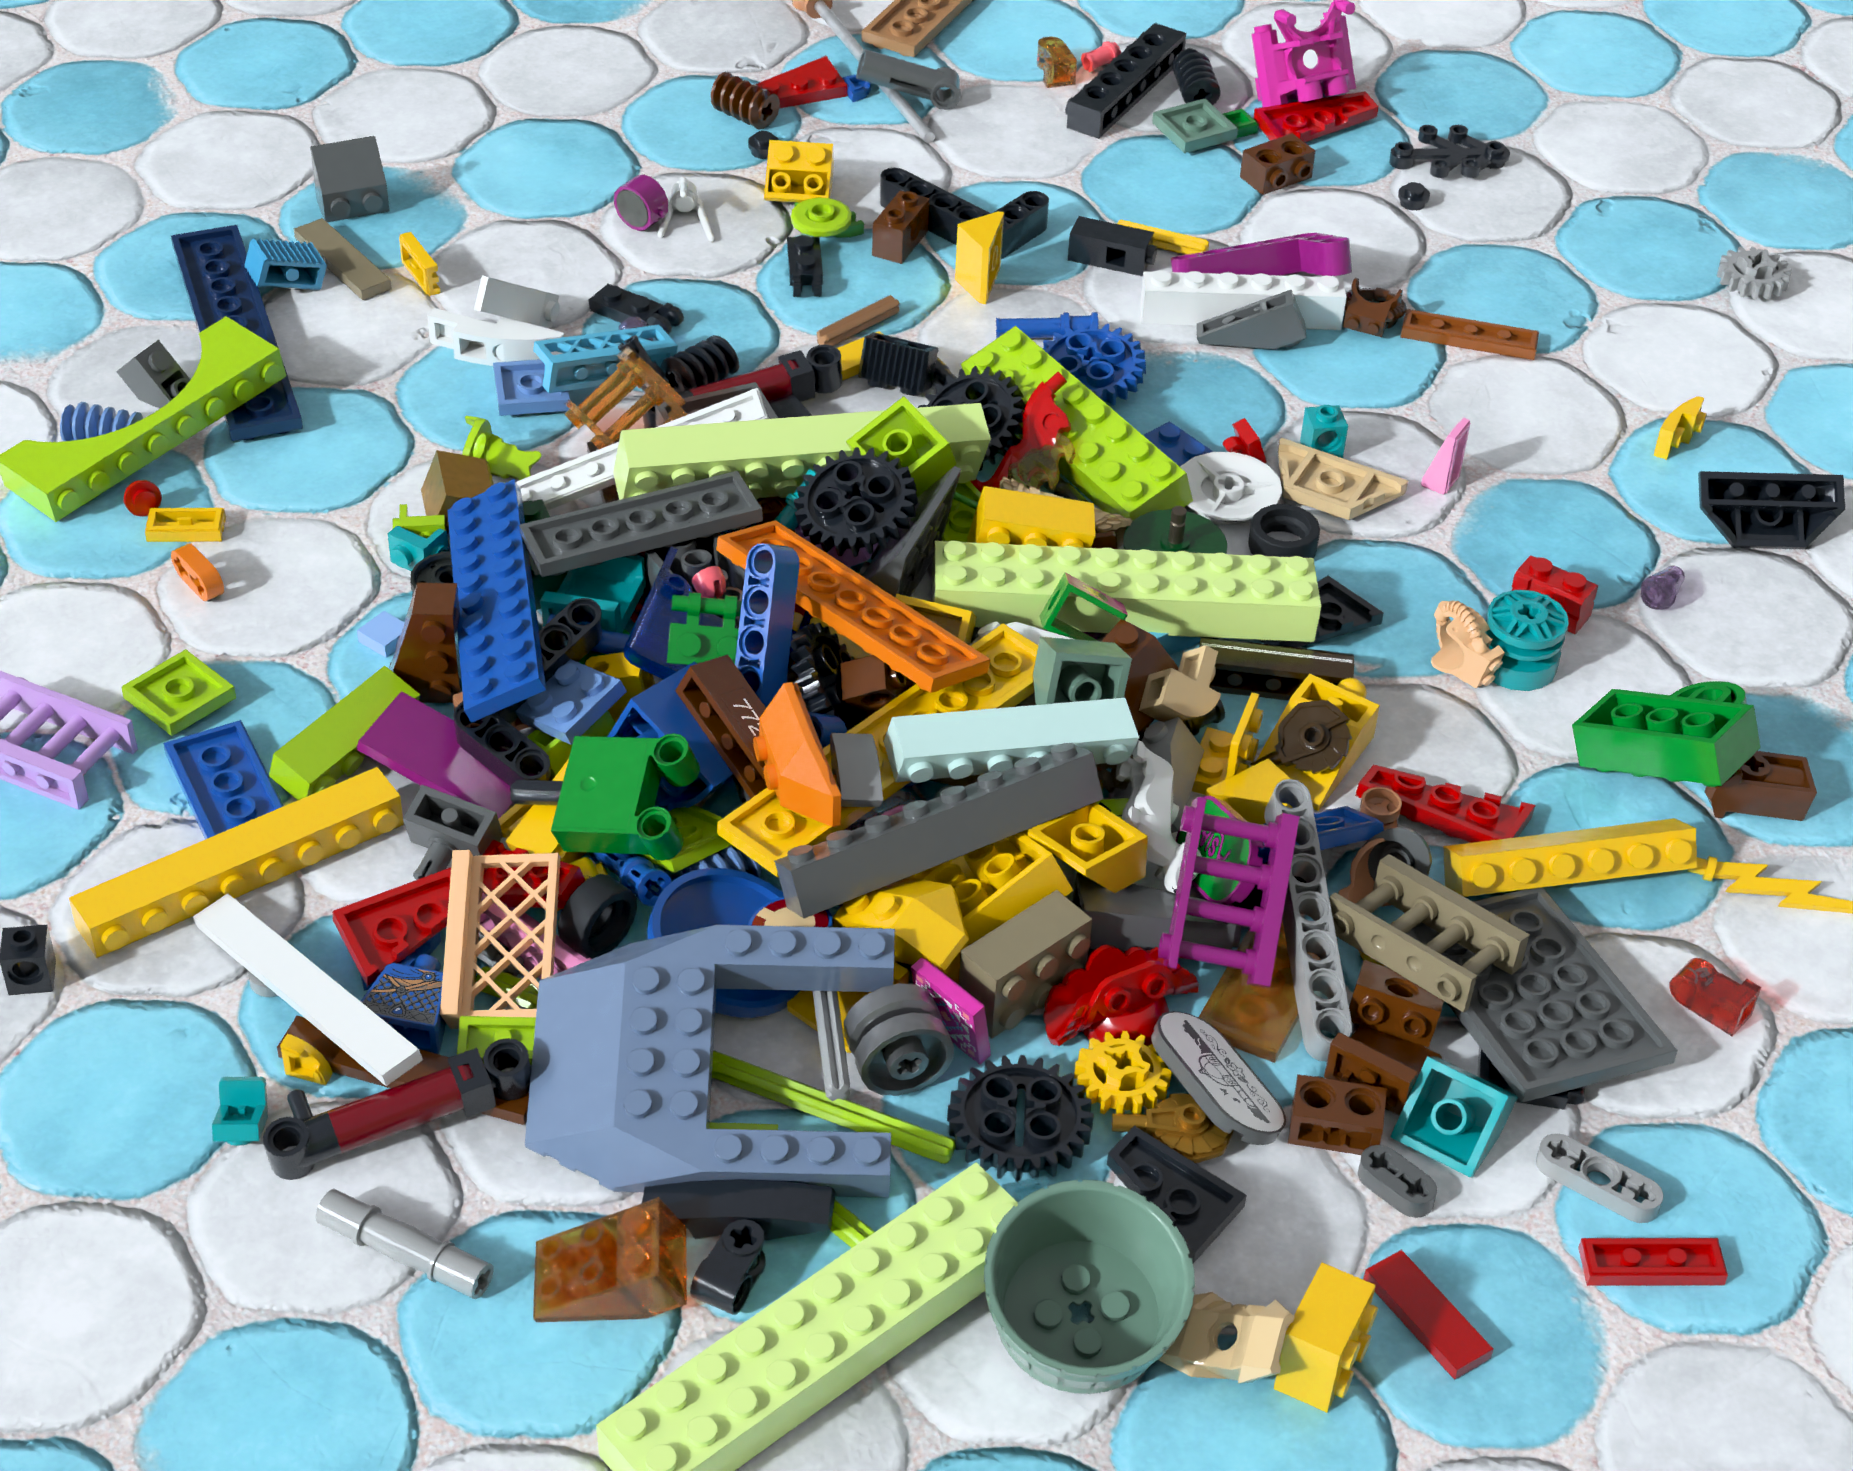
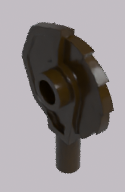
M1328 700L1298 703L1278 726L1279 742L1274 746L1276 750L1250 763L1252 767L1269 758L1277 767L1283 764L1286 767L1295 764L1296 769L1312 771L1313 774L1321 773L1329 768L1333 770L1339 764L1342 757H1346L1348 754L1349 740H1352L1351 732L1347 726L1350 719Z

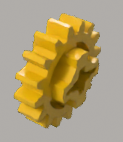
M1123 1031L1121 1038L1115 1039L1110 1032H1105L1104 1042L1101 1043L1099 1040L1091 1038L1089 1040V1049L1081 1048L1079 1050L1078 1061L1075 1063L1074 1078L1077 1079V1085H1084L1086 1098L1091 1099L1092 1104L1096 1102L1101 1104L1100 1113L1105 1114L1112 1108L1116 1109L1118 1114H1124L1125 1110H1131L1133 1114H1141L1143 1106L1147 1109H1153L1157 1104V1099H1166L1167 1089L1170 1087L1171 1070L1168 1069V1066L1158 1055L1153 1044L1148 1047L1144 1045V1035H1140L1136 1040L1129 1039L1128 1031Z

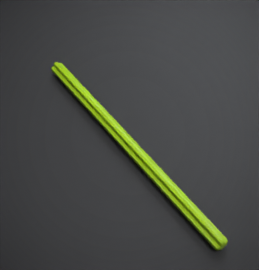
M484 966L481 970L486 974L491 967ZM501 972L493 982L506 994L521 978ZM478 974L476 976V982L481 979V977ZM530 984L513 1002L527 1009H537L538 989ZM489 985L482 990L484 993L501 999ZM713 1050L712 1078L856 1132L891 1133V1145L942 1164H948L954 1154L955 1141L950 1137L847 1099L841 1100L838 1098L832 1101L828 1099L823 1090Z

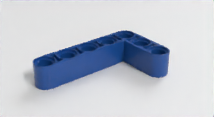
M761 543L751 548L746 559L735 665L767 708L783 683L787 681L799 574V557L797 552L791 547ZM808 712L822 749L830 744L831 733L847 732L845 723L839 717Z

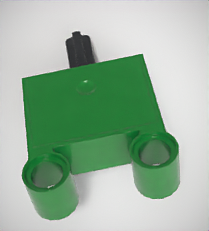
M666 734L661 738L574 736L564 780H517L510 786L511 801L515 804L556 805L557 808L551 832L565 852L647 854L657 860H669L681 851L684 838L670 813L662 807H654L661 776L664 777L672 786H687L698 777L700 764L686 738L680 734Z

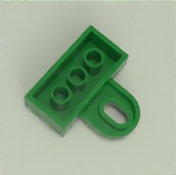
M1723 681L1692 684L1677 690L1671 695L1611 689L1572 724L1579 766L1596 768L1601 772L1617 771L1631 773L1636 777L1666 778L1671 782L1702 783L1707 787L1722 786L1761 748L1754 705L1747 704L1743 688Z

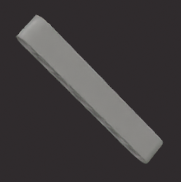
M1286 779L1276 785L1265 808V822L1267 826L1269 822L1275 823L1276 816L1282 813L1300 816L1296 842L1299 845L1294 847L1282 921L1303 1043L1311 1057L1318 1061L1326 1062L1333 1039L1325 1037L1320 1030L1328 1031L1334 1037L1339 1032L1349 1037L1352 1033V1021L1311 795L1303 783L1294 779ZM1282 803H1287L1290 806H1292V808H1288L1284 806ZM1294 876L1304 879L1307 883L1298 881ZM1300 914L1308 915L1314 921H1308L1304 919ZM1307 952L1318 955L1321 960L1310 957ZM1314 991L1322 992L1328 999L1318 997Z

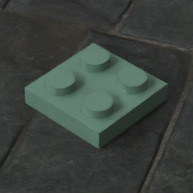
M1206 99L1153 112L1152 123L1183 153L1195 152L1198 149L1221 145L1224 142L1237 139L1238 128Z

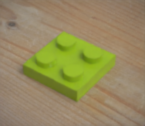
M186 649L121 686L123 698L171 736L236 699L235 687Z

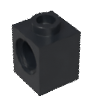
M48 925L2 929L0 965L8 995L53 992L56 957Z

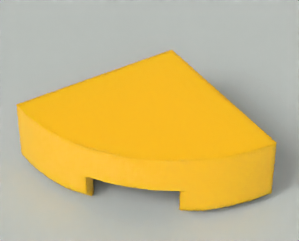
M287 1034L280 1045L285 1074L326 1085L333 1073L325 1057L309 1043Z

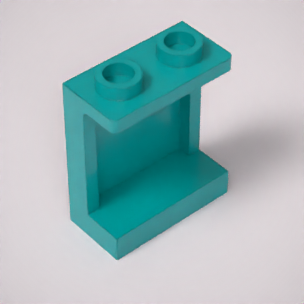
M642 555L624 556L604 561L597 566H585L569 570L557 593L545 591L540 600L543 627L546 625L550 614L557 615L575 599L589 598L596 601L601 608L602 630L623 633L647 586L644 557Z

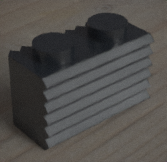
M873 332L864 336L858 377L868 380L867 384L873 387L887 388L888 385L899 387L900 392L903 394L919 396L920 392H925L933 385L939 349L938 347Z

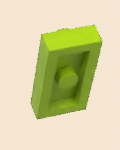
M460 1016L457 1055L477 1048L484 1063L485 1050L497 1040L509 1038L516 1039L524 1044L528 1050L530 1065H532L536 1017Z

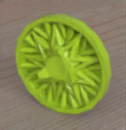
M819 197L806 199L798 203L792 209L791 222L794 228L803 234L813 237L838 235L846 231L851 225L852 212L849 207L841 201Z

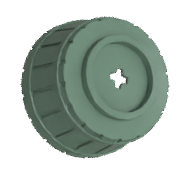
M1078 1180L1063 1181L1027 1195L1018 1202V1206H1013L1004 1215L996 1227V1233H993L987 1248L986 1265H984L985 1291L988 1307L996 1324L1001 1342L1012 1359L1026 1373L1041 1383L1061 1391L1080 1394L1102 1393L1120 1388L1134 1381L1173 1345L1188 1319L1193 1304L1194 1291L1192 1290L1195 1288V1272L1192 1258L1188 1256L1190 1254L1189 1249L1178 1228L1172 1225V1220L1153 1202L1150 1201L1149 1203L1146 1201L1147 1198L1133 1190L1120 1185L1116 1187L1113 1186V1183L1099 1180H1083L1082 1182H1078ZM1084 1302L1090 1304L1092 1307L1089 1314L1094 1320L1090 1324L1083 1320L1078 1325L1074 1324L1071 1321L1073 1313L1068 1307L1072 1303L1076 1306H1081Z

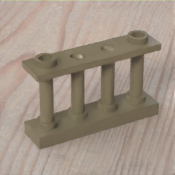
M1390 854L1379 861L1373 891L1355 904L1336 892L1330 895L1329 899L1336 937L1463 1013L1469 1009L1477 975L1491 964L1511 975L1522 966L1530 936L1525 931ZM1386 902L1404 912L1402 916L1391 924L1372 914V912ZM1421 922L1440 933L1425 945L1406 934ZM1456 943L1475 953L1473 957L1461 966L1441 955Z

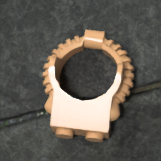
M1441 601L1434 613L1440 650L1431 658L1432 666L1441 672L1455 675L1463 682L1475 688L1481 685H1489L1495 679V671L1503 663L1501 659L1505 652L1499 645L1492 650L1489 649L1493 639L1485 632L1490 628L1484 618L1473 608L1459 601Z

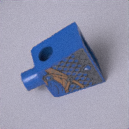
M422 954L417 957L413 966L397 963L388 964L360 1002L418 1049L439 1054L446 1027V1022L440 1015L443 972H439L441 963L431 955Z

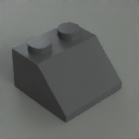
M375 136L310 146L317 203L326 222L389 212L387 183Z

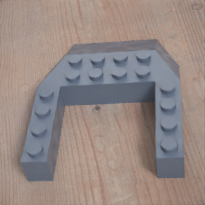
M713 925L630 943L539 980L525 1147L544 1157L550 1156L558 1160L561 1166L573 1172L578 1170L598 1180L599 1185L613 1192H644V1187L688 1181L761 1180L833 1187L836 1197L889 1198L891 1133L709 1129L716 990L757 989L873 992L881 987L893 985L895 929Z

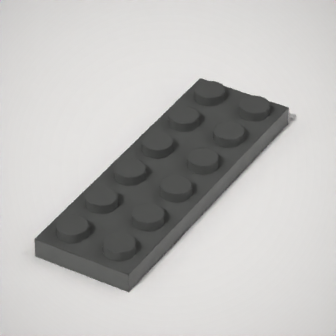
M733 471L520 524L519 528L524 544L541 577L561 575L566 571L585 566H597L604 561L624 556H635L640 552L659 547H671L679 542L695 538H707L714 533L734 528L742 529L750 524L762 522L763 516L761 506L738 471Z

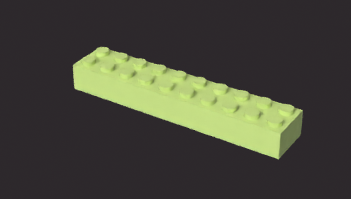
M981 403L916 408L949 442L957 463L955 467L961 469L958 483L976 480L991 440ZM885 410L621 430L613 471L618 497L621 500L738 471L755 499L775 496L785 498L789 493L794 494L797 487L804 482L803 476L806 475L805 473L809 469L814 471V464L822 467L827 465L826 456L836 461L839 459L840 450H843L847 457L852 456L853 452L846 441Z
M935 541L932 571V602L972 611L977 617L975 627H984L992 622H999L1000 625L1002 623L1019 622L1045 630L1041 624L1040 614L1066 572L1123 603L1128 614L1125 621L1147 632L1169 633L1168 636L1315 641L1321 602L1314 558H1302L1299 556L1276 557L1259 554L1189 553L1186 551L1167 552L1147 549L1123 550L1079 548L1073 546L1057 547L1037 546L1034 544L1013 545L994 542ZM1070 592L1056 616L1057 619L1081 632L1109 633L1121 620Z
M975 1162L596 1425L599 1456L612 1471L737 1470L985 1291L984 1265H986L985 1257L993 1233H996V1227L1004 1215L1013 1206H1018V1202Z

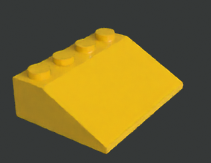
M1022 832L909 876L911 878L953 886L960 905L963 924L969 938L961 950L1055 890H1058L1065 897L1073 891L1053 854ZM961 951L943 972L957 984H959Z

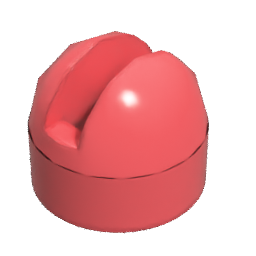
M718 566L705 568L692 578V584L697 593H701V597L714 598L715 596L719 598L726 590V580Z

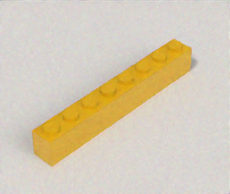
M375 767L69 897L75 926L95 957L99 958L193 917L226 894L231 895L234 899L238 898L243 894L404 825L401 796L379 768Z

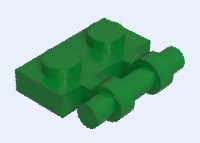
M689 592V596L673 595L671 611L687 612L686 624L670 623L667 663L689 665L695 661L698 664L728 654L735 664L739 629L735 628L736 616L740 617L742 601L737 600V596L725 595V599L701 597V593ZM700 613L723 615L722 627L699 625Z

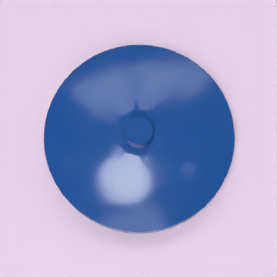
M726 868L695 870L676 878L661 892L648 920L647 939L713 925H748L749 920L757 909L769 901L784 897L782 891L772 884L746 872ZM717 989L715 1013L739 1018L771 1015L786 1008L787 1002L793 999L801 990Z

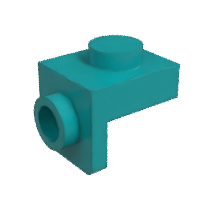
M396 526L387 533L391 562L409 571H412L415 565L427 556L449 551L447 531L441 528L436 530L427 539L399 526Z
M222 1077L219 1082L220 1106L212 1123L213 1141H226L234 1146H242L253 1141H259L268 1120L266 1079L264 1077Z

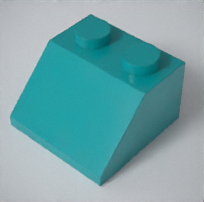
M1427 1056L1390 1138L1472 1178L1500 1137L1518 1097L1439 1057Z

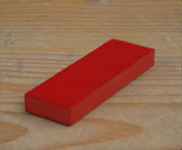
M1581 1238L1578 1247L1587 1286L1725 1285L1728 1278L1718 1238Z
M1402 1249L1365 1270L1363 1279L1376 1285L1374 1292L1454 1380L1491 1359L1494 1349Z

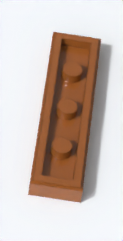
M1406 309L1400 338L1530 360L1535 359L1539 331Z

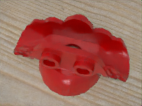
M1112 945L1100 946L1090 954L1085 969H1073L1066 974L1062 983L1051 988L1045 1002L1043 1014L1047 1037L1051 1044L1060 1046L1082 1031L1089 1040L1095 1038L1102 1043L1104 1042L1105 1032H1110L1115 1039H1119L1123 1031H1128L1129 1039L1136 1040L1140 1035H1144V1045L1148 1047L1152 1045L1151 1035L1154 1032L1153 1028L1159 1017L1169 1012L1164 996L1198 993L1199 983L1197 977L1178 963L1176 969L1169 970L1163 964L1164 959L1158 958V947L1150 951H1145L1141 947H1132L1123 953Z

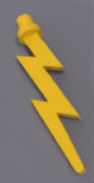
M1708 856L1707 859L1697 857V868L1687 869L1688 872L1703 875L1702 880L1710 882L1713 878L1736 880L1726 889L1725 892L1787 896L1777 907L1853 914V901L1809 894L1820 886L1822 881L1758 877L1767 869V864L1718 862L1717 858Z

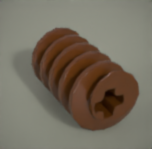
M722 72L718 75L711 89V103L716 110L739 121H743L756 129H765L774 122L780 108L778 95L775 93L770 94L768 90L761 89L756 84L752 85L747 80L742 81L740 77L733 76L729 72Z

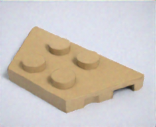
M1282 437L1279 440L1278 460L1283 498L1295 501L1300 505L1324 511L1335 517L1351 520L1406 493L1408 480Z

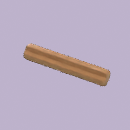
M888 295L820 329L817 332V343L819 345L834 346L892 317L900 311L898 299Z

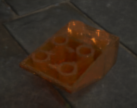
M659 1197L536 1241L533 1319L537 1323L646 1319L687 1305L686 1226Z

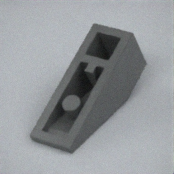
M1292 289L1197 323V340L1199 344L1277 349L1295 346L1302 339L1307 338L1305 321Z

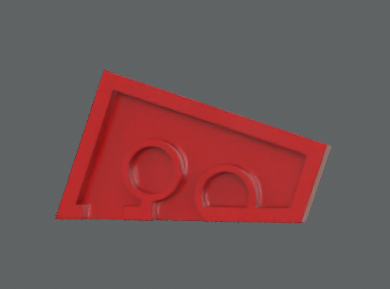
M451 868L332 911L333 922L367 987L378 978L388 964H398L447 926Z

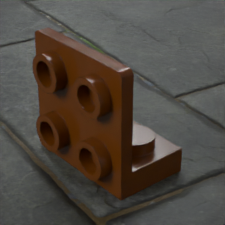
M1360 1025L1351 1038L1339 1032L1330 1044L1324 1078L1387 1088L1385 1109L1400 1116L1427 1056L1439 1057L1441 1059L1442 1056L1420 1044Z

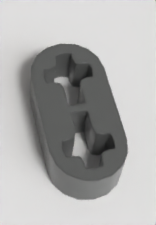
M1374 1145L1363 1151L1358 1167V1177L1365 1187L1408 1217H1424L1431 1212L1437 1194V1186L1429 1175L1387 1146Z

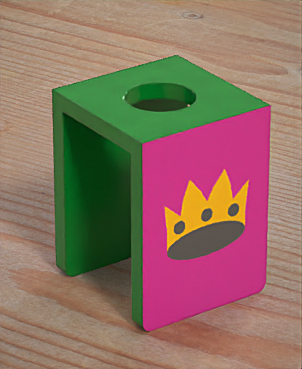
M1065 572L1041 612L1040 620L1042 627L1049 632L1076 640L1098 641L1056 618L1070 592L1122 620H1125L1128 614L1123 603Z

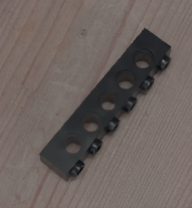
M1154 23L1145 32H1142L1118 57H1115L1106 68L1099 71L1095 78L1088 84H1085L1074 97L1068 100L1065 108L1067 128L1097 139L1102 137L1173 70L1172 65L1176 55L1185 50L1186 33L1158 23Z

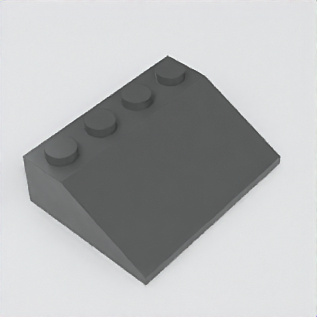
M954 466L917 497L918 504L914 505L916 516L907 517L910 525L909 529L898 527L900 539L897 540L888 536L886 538L887 548H883L878 544L871 556V563L867 561L863 563L859 571L861 576L894 597L896 594L912 596L928 570L929 564L932 562L931 556L934 554L935 541L943 540L961 472L960 468Z

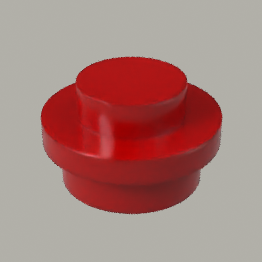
M148 480L132 482L124 493L126 508L136 516H148L150 508H159L162 500L159 488Z

